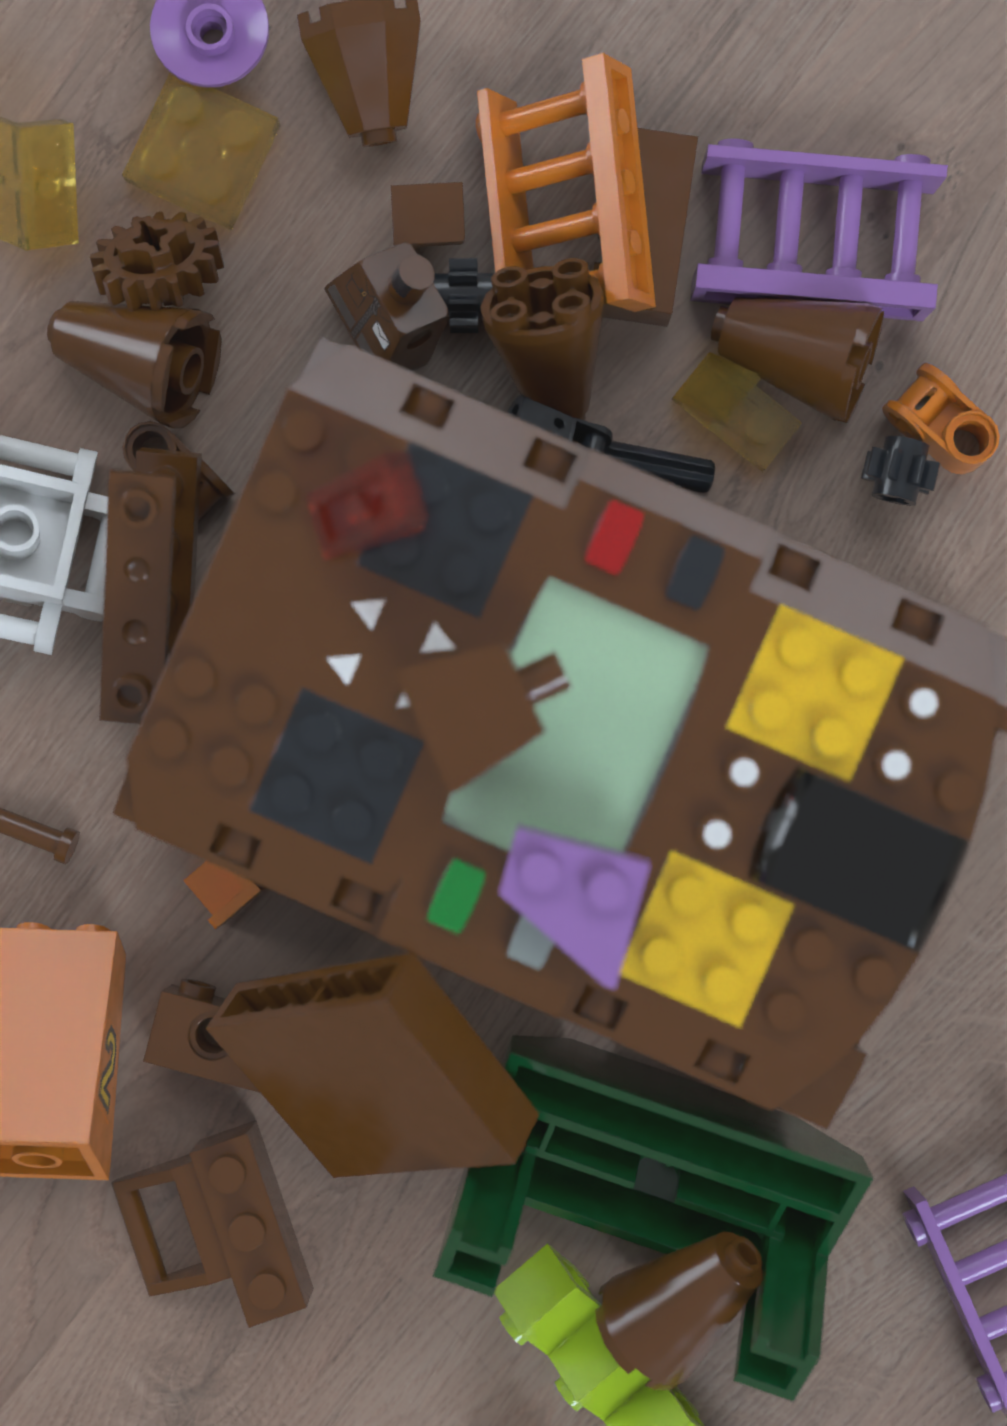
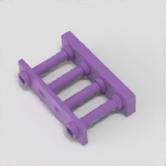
M724 139L719 141L718 145L708 144L702 162L701 174L721 176L714 257L708 259V264H697L692 277L690 301L731 305L735 297L870 303L883 308L884 318L924 321L936 308L938 284L920 283L921 277L915 274L922 193L934 194L947 177L948 165L930 164L931 159L929 157L918 154H905L895 157V160L757 149L753 148L752 142L743 139ZM745 178L780 181L773 263L767 264V269L743 267V261L738 259ZM804 183L839 186L832 268L827 269L825 274L802 272L803 267L797 264ZM863 188L898 191L891 273L886 274L884 279L861 278L862 272L856 269Z
M1007 1173L932 1207L929 1206L925 1197L913 1186L903 1191L911 1208L902 1213L905 1223L916 1245L920 1247L927 1244L983 1369L984 1375L977 1377L976 1382L987 1406L992 1413L1001 1410L1007 1417V1371L1003 1372L990 1343L991 1340L1007 1333V1305L979 1317L965 1285L1007 1267V1239L954 1262L940 1231L1007 1201Z

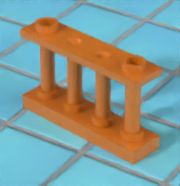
M604 52L582 59L584 82L581 83L579 90L518 108L516 101L489 88L478 90L479 113L476 116V131L483 148L495 273L502 268L510 266L521 267L525 270L533 269L532 250L599 234L603 262L598 270L590 271L589 273L598 279L603 294L606 296L607 303L632 312L655 308L656 302L631 68ZM587 114L590 142L585 150L523 167L520 132ZM593 174L596 202L591 210L529 225L526 191Z

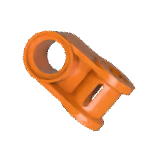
M924 363L916 370L918 378L897 401L888 400L882 407V411L890 423L904 436L927 443L930 446L928 454L939 462L944 469L961 475L971 473L993 456L998 448L1000 438L998 427L993 419L967 398L944 372L931 364ZM928 396L930 398L920 410H916L915 407L918 403ZM964 430L974 434L979 442V454L968 456L959 452L954 444V432Z

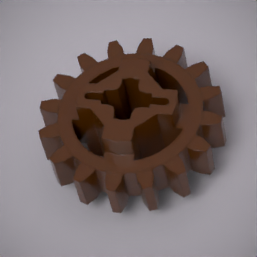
M162 211L156 212L153 219L151 216L133 217L132 222H130L132 227L125 229L114 226L111 228L113 239H98L96 245L99 252L90 254V261L93 267L92 272L99 294H107L109 304L112 306L125 301L128 311L132 312L140 308L142 304H149L152 311H159L162 303L164 306H183V296L187 294L197 297L203 296L205 293L202 283H217L219 281L217 270L224 268L216 229L214 227L207 228L205 219L202 217L188 222L186 212H179L172 219H165Z

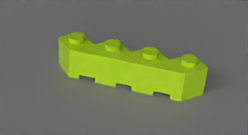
M548 1243L496 1287L494 1294L505 1310L499 1316L502 1325L519 1345L523 1346L529 1341L548 1355L561 1376L555 1381V1385L562 1397L575 1411H579L584 1407L603 1420L606 1426H705L699 1418L698 1410L677 1386L672 1390H653L645 1386L651 1379L637 1369L628 1374L617 1364L605 1346L596 1323L595 1310L602 1304L594 1298L588 1289L590 1287L589 1282L579 1270Z

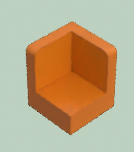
M205 861L183 880L213 915L207 921L214 929L228 922L267 888L208 861Z

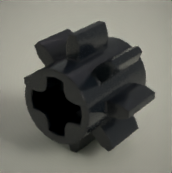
M449 258V273H435L433 283L448 308L450 333H479L478 319L482 318L480 308L485 294L492 289L491 278L493 273H478L477 258Z
M886 436L883 449L872 447L871 451H867L861 479L875 481L872 496L893 504L913 506L916 505L918 493L928 495L929 491H934L940 463L927 460L930 446L925 442L908 437Z

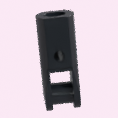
M523 395L518 396L507 411V414L588 450L593 449L604 454V449L610 446L613 440V433L607 427L571 417Z

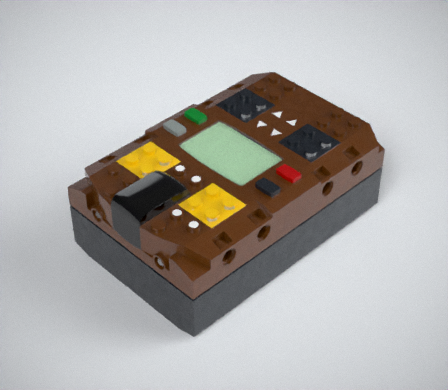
M321 337L300 378L287 387L126 755L128 771L112 814L134 823L135 829L369 932L377 936V939L409 953L414 952L420 958L558 1019L561 1017L764 1108L769 1110L774 1108L781 1109L828 1130L867 1057L866 1052L859 1046V1043L894 999L922 953L947 902L970 846L987 788L994 740L997 733H1007V638L988 630V626L985 623L777 533L775 529L593 449L588 450L352 345L342 346ZM502 642L508 645L518 668L555 651L572 689L536 705V709L547 732L465 788L449 795L395 676V672L403 668ZM518 824L650 859V868L616 989L605 987L499 894Z

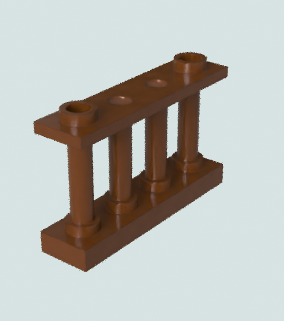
M140 448L136 451V472L114 469L109 471L99 718L101 721L141 723L193 605L202 453Z

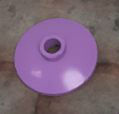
M157 0L151 14L150 35L158 58L175 77L199 87H221L240 80L258 64L267 47L269 21L262 0ZM217 29L223 32L222 39L217 43L207 44L203 41L205 33L209 30Z

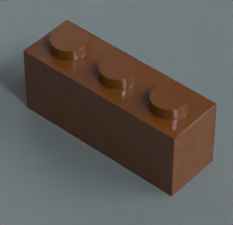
M638 128L656 307L632 312L608 304L604 295L605 303L602 318L668 327L673 313L698 136ZM595 261L593 271L598 270L602 262Z
M255 1120L200 1139L189 1155L248 1328L307 1308L314 1287L257 1121Z

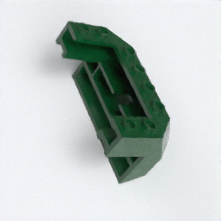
M512 1035L501 1065L537 1110L539 1116L515 1164L464 1168L432 1277L493 1297L502 1265H507L513 1251L524 1205L664 1254L677 1251L722 1232H732L748 1239L754 1244L761 1256L763 1272L762 1283L742 1308L733 1381L794 1402L821 1358L828 1257L874 1180L863 1156L796 1116L776 1109L769 1110L736 1095L571 1038Z

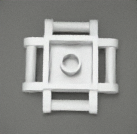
M0 435L1 460L73 476L72 481L0 464V600L24 606H32V604L43 606L39 622L0 614V638L34 645L33 651L52 655L62 611L75 613L80 617L94 621H103L108 496L89 492L98 452L80 448L79 453H74ZM85 515L97 518L101 523L85 592L69 589L67 586L83 516Z

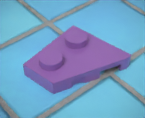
M518 824L499 894L605 987L616 989L650 868V859Z

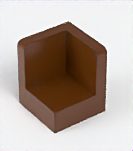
M463 182L391 185L394 246L408 242L413 246L417 255H420V247L462 245L465 242Z

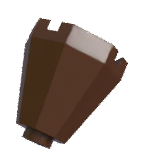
M348 0L330 3L319 7L321 20L313 23L308 11L297 14L301 41L348 137H361L362 147H374L397 142L396 131L407 129L421 30L418 1L405 0V8H395L394 0Z

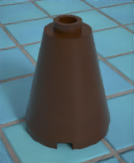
M735 297L730 307L720 306L713 322L711 340L719 342L718 354L828 418L848 423L865 386L862 380L867 366L873 363L882 330L884 311H882L883 308L870 303Z
M70 301L53 313L47 328V338L51 343L53 354L58 359L155 421L170 428H184L201 411L193 408L192 405L199 392L209 395L211 393L220 364L222 342L220 330L210 328L209 321L215 320L214 316L199 309L161 307L159 311H152L150 306L141 305L140 308L132 312L128 311L126 304L112 306L109 303Z
M722 1232L616 1274L602 1285L598 1295L603 1294V1305L595 1310L596 1323L605 1346L617 1364L628 1374L637 1369L651 1379L645 1386L653 1390H672L677 1385L685 1382L762 1283V1260L757 1248L744 1237L732 1232Z

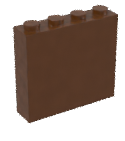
M414 952L236 983L206 1027V1030L333 1178L515 1164L539 1116L534 1106Z

